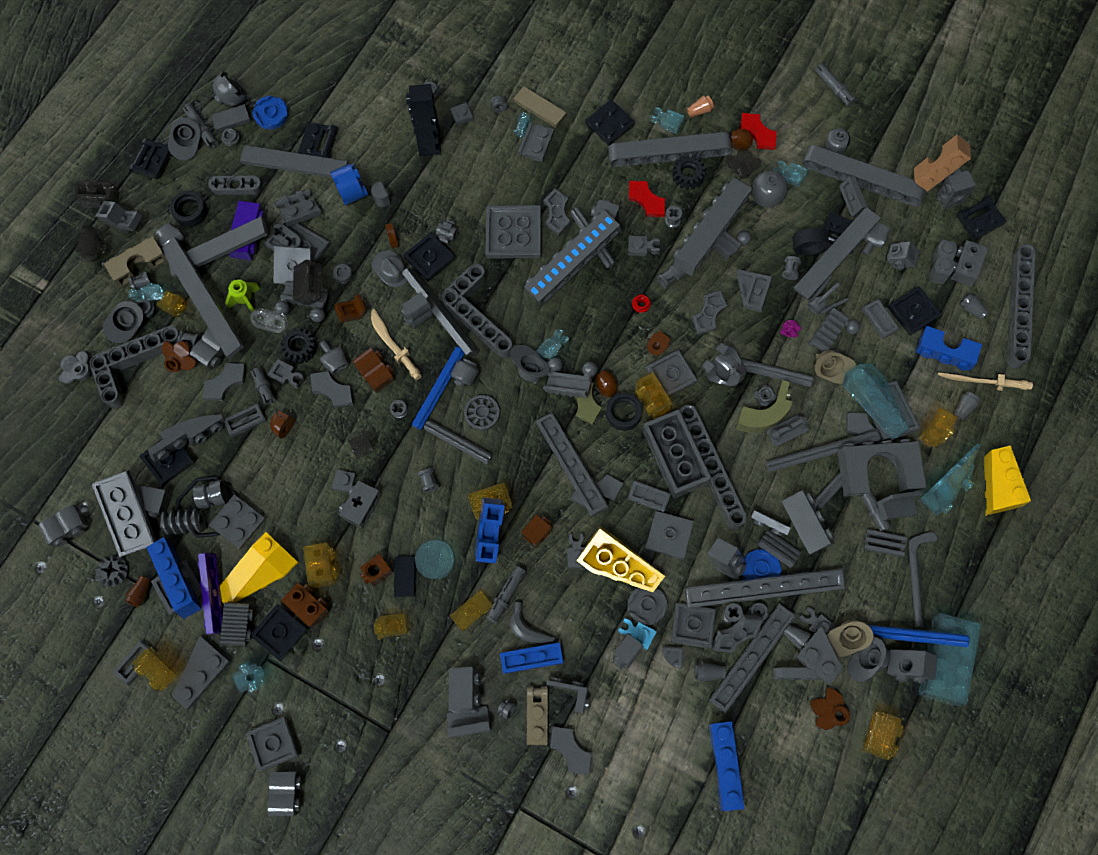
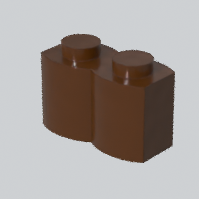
M370 348L352 362L374 392L377 393L394 381L392 376L394 372L388 364L385 366L381 362L383 360L381 354L377 350L374 352Z

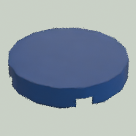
M266 96L258 100L254 105L253 117L255 122L262 128H278L288 118L287 106L279 97Z
M764 549L754 550L744 558L746 562V569L742 574L744 580L781 575L782 569L779 560Z

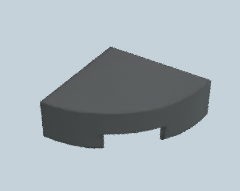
M662 647L663 656L671 666L682 669L683 648Z

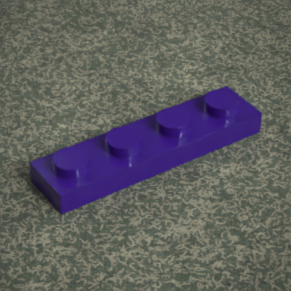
M202 553L198 554V567L201 578L200 587L203 598L204 627L206 634H220L223 612L217 555Z

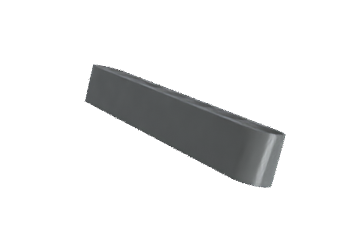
M718 132L614 143L608 147L611 166L622 167L676 161L677 159L680 160L681 156L685 158L686 155H689V158L695 155V159L697 157L726 156L732 153V145L729 133Z
M815 145L808 147L802 162L803 166L807 169L841 181H845L849 176H855L859 187L912 206H920L926 192L913 179Z
M1022 244L1012 256L1007 364L1013 369L1021 368L1031 356L1035 249L1030 244Z
M684 405L680 409V413L706 468L707 464L710 463L716 466V470H709L707 468L711 477L709 488L727 526L732 530H739L746 521V513L697 410L692 405ZM689 413L691 414L692 418L686 419L684 418L683 414ZM691 430H698L700 435H692ZM699 447H706L708 452H700ZM722 481L725 487L719 488L715 485V482ZM729 498L733 504L728 506L723 502V499ZM738 516L741 519V523H734L731 517Z

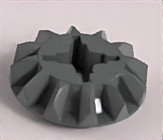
M115 555L105 556L102 561H98L99 565L95 570L96 578L100 584L114 587L124 581L128 573V567L121 557ZM112 566L118 572H112L109 576V573L105 570L110 569Z

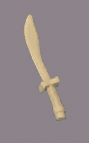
M372 309L371 321L373 327L382 340L396 354L394 357L399 365L403 362L410 371V375L415 380L420 379V371L408 358L410 356L409 351L405 347L404 350H401L388 334L384 322L376 310Z
M938 373L939 376L951 380L997 385V390L1003 391V387L1020 388L1022 390H1031L1033 387L1032 382L1005 379V375L998 374L997 380Z

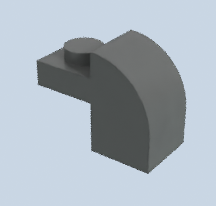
M103 201L96 217L108 226L128 234L129 231H134L138 227L142 215L135 211H126L116 202Z

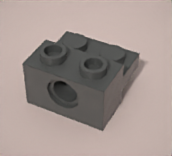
M958 168L938 183L941 186L937 193L938 202L942 204L944 209L965 203L976 186L969 170L961 172L960 168Z

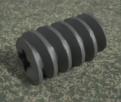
M197 508L193 509L192 514L190 509H186L185 515L181 509L178 510L177 515L174 510H171L169 515L167 511L162 512L161 530L165 535H179L189 532L202 533L205 530V514L203 511L199 513Z

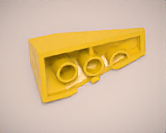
M601 526L577 559V562L592 573L600 574L616 581L619 580L650 592H654L665 577L655 567Z
M265 532L251 546L220 585L221 601L223 603H238L259 589L267 587L270 583L284 578L298 562Z

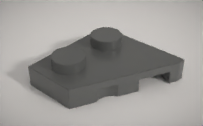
M737 269L743 308L762 312L772 277Z
M822 627L818 628L795 657L828 685L842 669Z

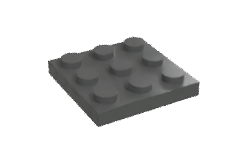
M486 206V258H541V206Z

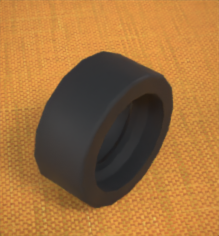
M183 191L173 197L170 203V211L180 225L194 227L204 221L207 215V206L197 192ZM189 201L197 202L199 208L193 215L183 217L179 214V209L184 203Z
M807 228L793 235V249L796 254L812 256L823 253L829 248L828 232L822 228Z
M629 393L616 394L607 403V421L617 430H632L641 421L643 411L641 402L637 397ZM628 402L634 406L635 416L631 421L620 422L614 417L613 408L617 403Z

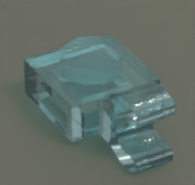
M557 329L551 339L547 338L536 352L540 357L551 359L557 354L562 346L561 344L566 343L569 337L563 335L561 338V334L564 331Z

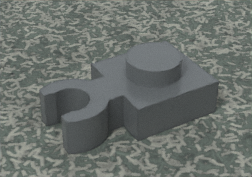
M629 236L628 255L646 256L647 251H650L652 254H659L660 248H654L653 245H659L660 239L655 238L647 241V236Z
M277 359L268 373L269 377L284 385L289 381L294 388H299L298 384L294 382L295 379L300 378L304 380L302 374L298 372L293 373L295 371L294 367Z
M569 534V543L572 545V548H567L568 569L585 568L577 562L578 557L585 548L581 547L584 539L583 534H580V540L577 542L573 541L572 534Z
M809 607L806 609V612L810 614V618L806 619L803 615L799 617L802 623L811 625L808 631L812 635H814L819 627L824 629L826 636L831 630L836 628L822 614L817 618L814 610Z

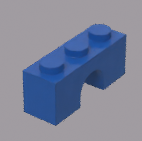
M929 326L925 327L920 335L915 353L920 354L924 358L939 360L942 364L957 366L961 370L971 371L977 364L982 344L963 338L956 349H951L944 344V331Z
M484 497L482 499L475 547V558L478 562L496 563L499 526L502 525L505 506L501 499Z

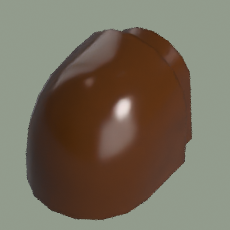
M737 128L732 130V148H735V150H748L753 143L752 134L746 129Z
M659 330L657 334L654 333L647 343L648 352L656 356L661 355L670 345L671 339Z
M608 370L597 374L595 381L600 394L606 398L616 395L618 385L613 374L609 373Z
M278 410L271 418V431L277 437L283 439L290 432L295 419Z

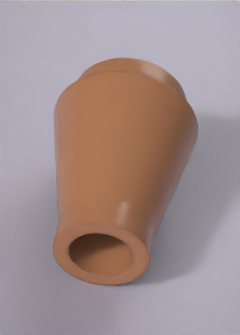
M707 95L706 97L702 96L686 109L688 115L692 118L711 112L714 104L710 96Z

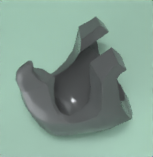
M719 343L715 349L720 354L712 363L705 360L702 365L705 369V376L710 382L730 387L736 386L744 379L746 368L733 347Z

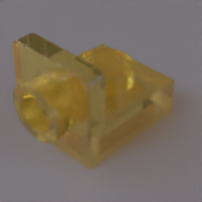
M166 290L156 305L177 318L179 313L184 311L187 302L182 296H176Z
M385 615L376 619L374 632L377 634L378 640L385 637L407 634L405 615Z

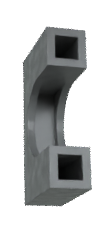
M911 439L900 440L899 443H893L892 440H888L874 445V442L862 443V446L849 443L844 444L843 448L837 451L844 497L861 496L870 492L867 464L872 456L885 457L894 465L900 492L919 491L926 488L919 441L911 442Z

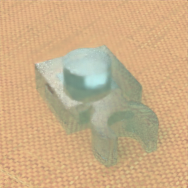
M656 107L654 113L659 116L651 115V121L654 123L661 122V128L677 134L684 116L671 110L664 113L662 109Z
M778 161V167L781 169L775 167L773 169L781 173L788 183L798 187L808 174V169L794 163L787 166L784 161Z
M148 284L140 287V290L128 291L132 302H139L143 299L152 301L165 298V293L159 284Z

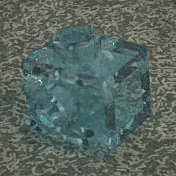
M249 661L239 665V670L230 673L239 693L246 690L250 693L259 689V684L263 683L262 677H265L262 667L260 665L257 666L256 663L250 664ZM250 673L252 677L247 681L246 676Z

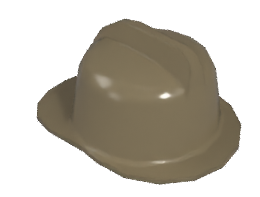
M825 350L820 354H816L815 373L817 376L837 384L846 383L855 376L857 365L851 358L834 350Z
M847 620L827 634V638L837 657H845L869 647L874 637L869 625L857 620Z

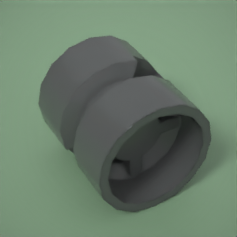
M222 479L210 482L209 486L203 483L193 487L194 501L199 510L212 507V504L220 506L228 503V491Z

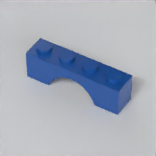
M165 537L147 546L146 548L174 612L185 619L201 610L202 608L194 591L179 567L180 559L174 546Z
M732 722L710 724L708 726L717 769L720 811L745 809Z

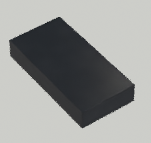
M395 557V598L415 597V557Z

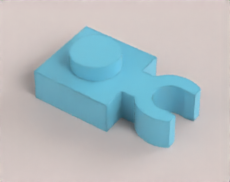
M624 619L623 622L629 628L627 630L619 628V633L631 635L644 646L643 649L648 650L657 631L639 622L635 627L629 619Z

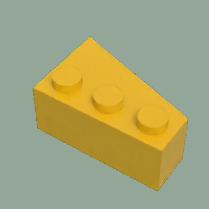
M1011 446L994 449L984 456L985 498L987 504L985 516L1023 507L1031 502Z

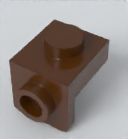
M355 295L352 301L336 303L334 308L340 322L343 323L361 319L366 311V304L360 295Z

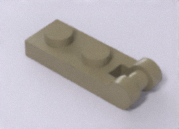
M527 686V745H548V686H541V688ZM533 696H541V702H533Z

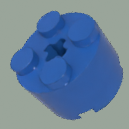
M354 163L347 164L330 172L345 206L368 195Z

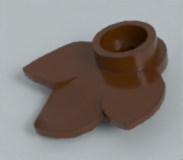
M168 341L163 343L162 353L166 357L164 365L168 371H188L196 365V359L189 356L190 347L187 342L179 341L174 346Z
M827 689L825 699H815L810 702L812 711L819 716L815 725L820 729L830 730L835 725L844 726L850 720V712L844 706L843 697L834 689ZM837 712L842 713L843 717L841 720L836 718Z

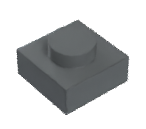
M467 102L450 108L457 126L473 121V116Z
M336 470L332 489L349 493L357 475L351 472Z

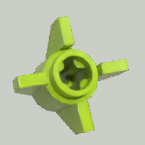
M232 280L228 288L229 293L225 304L228 308L237 303L246 304L251 312L254 311L249 301L252 294L260 289L257 283Z

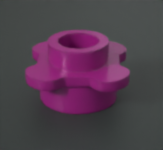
M794 320L785 321L780 333L787 337H798V331L801 330L798 322Z

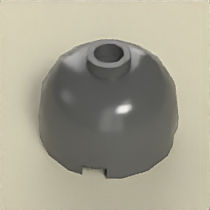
M223 70L213 82V91L216 94L214 98L221 105L224 103L231 107L238 106L248 98L247 95H243L246 91L234 78L229 79L227 77L228 73Z
M763 171L752 182L751 196L754 197V201L758 205L772 208L774 205L781 204L787 195V181L777 171Z

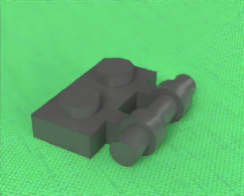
M299 190L294 195L288 197L285 195L280 197V200L274 201L276 208L284 207L279 211L287 227L321 215L314 199H305L311 196L309 190ZM299 201L297 204L290 205V203Z

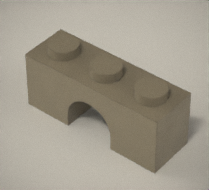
M154 237L143 240L133 248H128L124 253L112 257L104 265L113 281L121 288L129 283V277H135L133 268L136 264L146 262L153 270L168 262L157 241Z

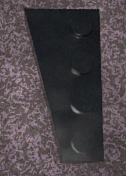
M431 84L410 85L409 93H406V101L409 115H411L413 131L416 135L419 156L440 155L439 122Z

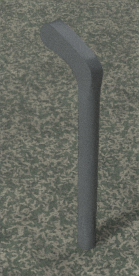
M933 532L916 536L910 539L907 544L915 628L923 627L917 547L920 544L935 542L937 536Z

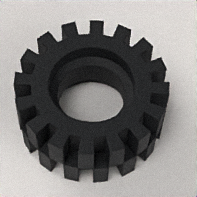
M686 155L685 158L681 156L680 160L677 159L672 172L673 182L676 181L675 185L678 186L680 184V188L686 187V190H689V187L692 190L695 189V186L698 188L700 183H703L706 167L704 162H700L699 157L695 159V155H692V158ZM691 168L696 174L692 177H687L682 174V170Z
M298 327V330L292 328L293 332L291 333L289 330L286 331L287 336H282L283 341L281 340L280 344L282 346L280 347L289 361L292 360L295 364L297 361L299 364H303V360L308 362L307 358L309 357L312 359L314 357L313 353L316 354L315 348H317L312 334L305 328L302 330L301 327ZM295 341H305L306 345L303 350L298 352L292 350V344Z

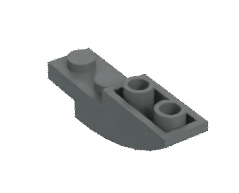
M207 415L196 417L160 433L162 440L148 449L150 458L156 463L159 460L166 459L174 450L184 447L187 442L192 447L203 443L207 437L222 430L224 427L223 416Z

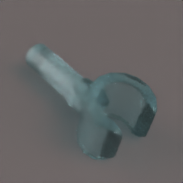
M970 464L966 476L959 484L966 491L975 484L970 479L975 467L974 464Z

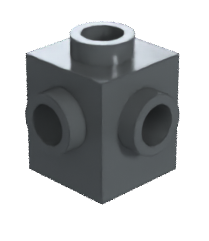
M911 241L894 243L890 245L887 261L895 269L899 270L916 267L920 250Z

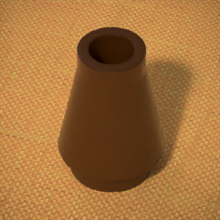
M140 576L125 595V602L135 607H140L141 604H144L151 581Z

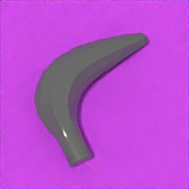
M514 603L510 628L517 637L536 643L555 641V637L528 627L522 619V603Z

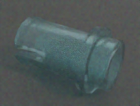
M521 113L518 116V123L514 134H517L516 136L524 137L527 126L531 122L529 114Z

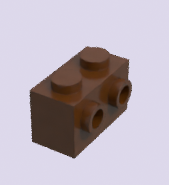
M297 583L281 601L305 624L314 629L330 612L326 608L328 604L321 597L316 599L312 595L314 591L306 583L304 586Z

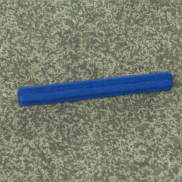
M455 347L412 422L415 428L420 430L423 428L451 379V372L456 362L463 358L465 353L460 347Z
M869 625L873 631V636L877 638L969 647L970 637L963 634Z

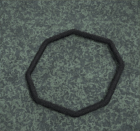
M210 476L194 479L177 498L176 515L180 509V500L198 481L220 480V478ZM225 483L227 490L238 497L237 492ZM197 532L192 533L197 538L213 537L220 535L218 532L198 534Z

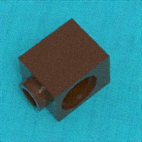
M536 514L521 531V535L537 549L551 533V522L544 516L540 518Z
M380 554L360 567L363 572L360 576L366 584L371 583L373 587L393 574ZM374 567H379L378 575L371 576V570Z

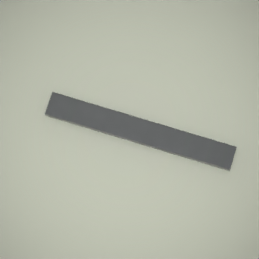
M171 239L161 248L163 254L226 357L232 358L244 345L178 239Z
M836 568L684 588L686 607L692 608L845 589L843 569Z

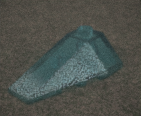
M859 364L845 373L842 385L892 440L908 430L906 421L886 378L873 364Z
M978 443L919 499L936 516L942 512L946 514L953 507L951 503L956 499L980 448Z

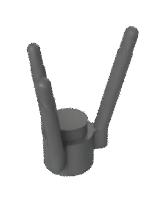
M832 275L822 284L815 295L808 300V308L815 315L819 313L823 315L831 308L849 301V298H845L826 307L828 304L826 298L840 286V283H836L823 296H819L831 280Z

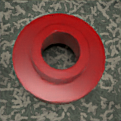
M638 295L633 299L632 307L636 312L645 313L650 309L651 301L647 296ZM638 303H644V306L640 307Z

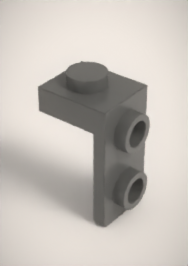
M552 678L551 681L547 680L546 686L578 692L575 713L583 714V710H588L590 698L586 697L587 688L583 687V683L572 682L569 685L564 684V680Z

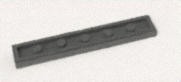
M244 145L240 158L241 164L332 178L331 171L348 164L347 161L247 145Z
M866 207L795 285L793 290L808 301L875 227L881 217Z
M259 217L190 249L186 253L195 268H198L267 236L265 220ZM169 263L171 276L176 278L177 275Z
M406 268L402 272L404 277L417 293L421 292L429 302L433 314L466 355L476 356L480 351L416 270Z
M551 412L536 420L538 428L590 517L592 518L607 510V503L554 414Z
M779 603L759 630L757 637L751 641L708 701L723 713H726L796 615Z

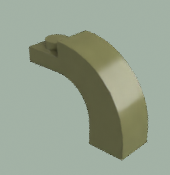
M782 380L775 404L770 408L755 410L743 406L736 430L748 433H761L780 424L786 417L793 402L789 401L791 389L788 388L790 382Z

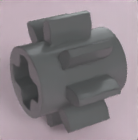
M446 220V222L439 223L436 230V235L440 238L439 241L448 244V241L456 239L458 228L454 225L455 222Z

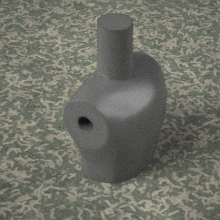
M171 222L156 231L162 247L173 238L178 239L180 243L185 238L183 233Z
M878 222L863 239L867 244L862 253L869 255L873 246L883 248L888 239L890 229Z
M326 340L320 342L319 345L325 354L319 359L332 375L348 367L349 363L340 346L331 349Z

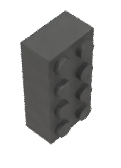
M679 410L643 424L642 432L673 499L709 485L711 481L710 474Z

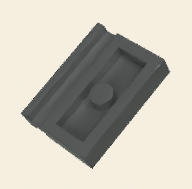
M530 122L518 150V155H524L526 158L543 162L554 135V129L538 124L534 125Z

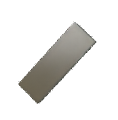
M524 86L513 98L516 104L555 128L566 117L565 111Z

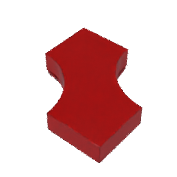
M742 113L740 129H746L752 134L757 149L775 150L777 131L765 127L761 122L760 114Z
M629 181V201L639 203L644 208L646 217H664L665 198L654 195L650 191L647 181Z

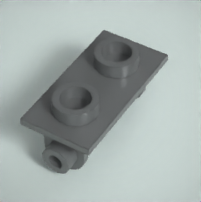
M798 414L766 432L776 448L809 431L806 426L808 421L805 416L801 417Z

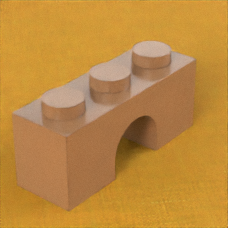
M955 135L942 146V153L935 162L927 157L914 168V182L928 192L971 159L970 144L960 136Z

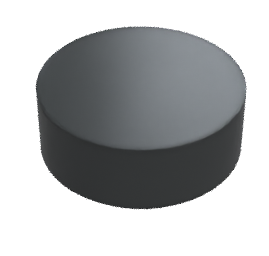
M346 264L337 265L333 271V275L339 283H347L353 276L351 268Z

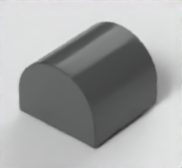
M383 182L373 185L371 192L375 204L380 207L391 205Z

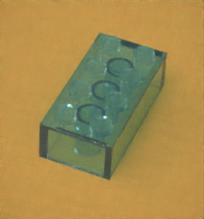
M943 613L933 616L931 631L968 635L970 637L969 647L928 643L927 652L937 655L935 681L926 680V683H921L919 696L958 707L967 705L981 624Z

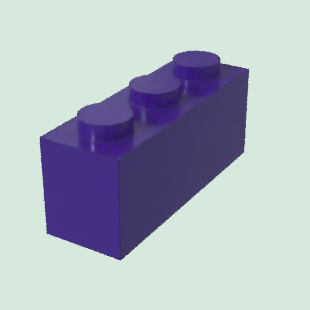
M238 201L231 230L259 217L265 219V212L259 203ZM257 240L228 254L231 258L252 260L253 254L257 252Z

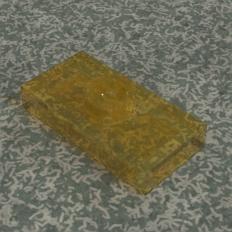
M480 590L453 612L450 617L463 632L489 611L493 605Z

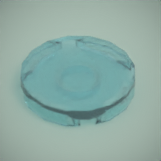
M427 541L417 550L415 565L419 573L425 578L442 579L453 569L454 553L450 546L443 541Z

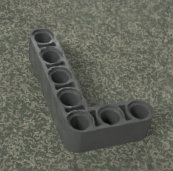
M473 264L442 293L444 307L501 358H508L512 348L510 338L467 301L486 280L483 266ZM476 273L481 274L479 277L473 276ZM461 286H468V288L464 290L460 289ZM449 298L455 299L453 302L447 301ZM464 309L468 310V312L465 314L460 313V311ZM476 321L482 322L478 326L473 325ZM489 333H494V334H495L494 337H491V338L486 337V335L489 334ZM502 345L509 346L505 350L500 349V346Z
M167 326L93 356L90 359V367L102 401L113 409L120 408L124 404V396L116 372L163 354V343L168 341L174 346L177 343L179 331L173 326Z

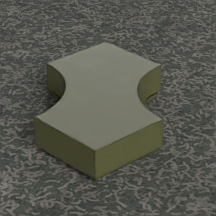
M593 382L591 383L588 398L584 399L573 396L578 404L576 417L591 425L594 424L602 410V407L592 397Z

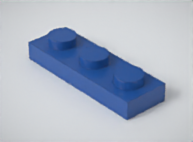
M560 643L500 653L503 674L563 664Z

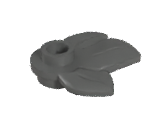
M80 351L76 357L65 356L60 363L64 371L58 377V380L63 383H72L75 380L83 381L88 379L91 375V369L88 365V354Z

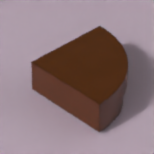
M392 223L386 224L385 227L391 248L399 247Z

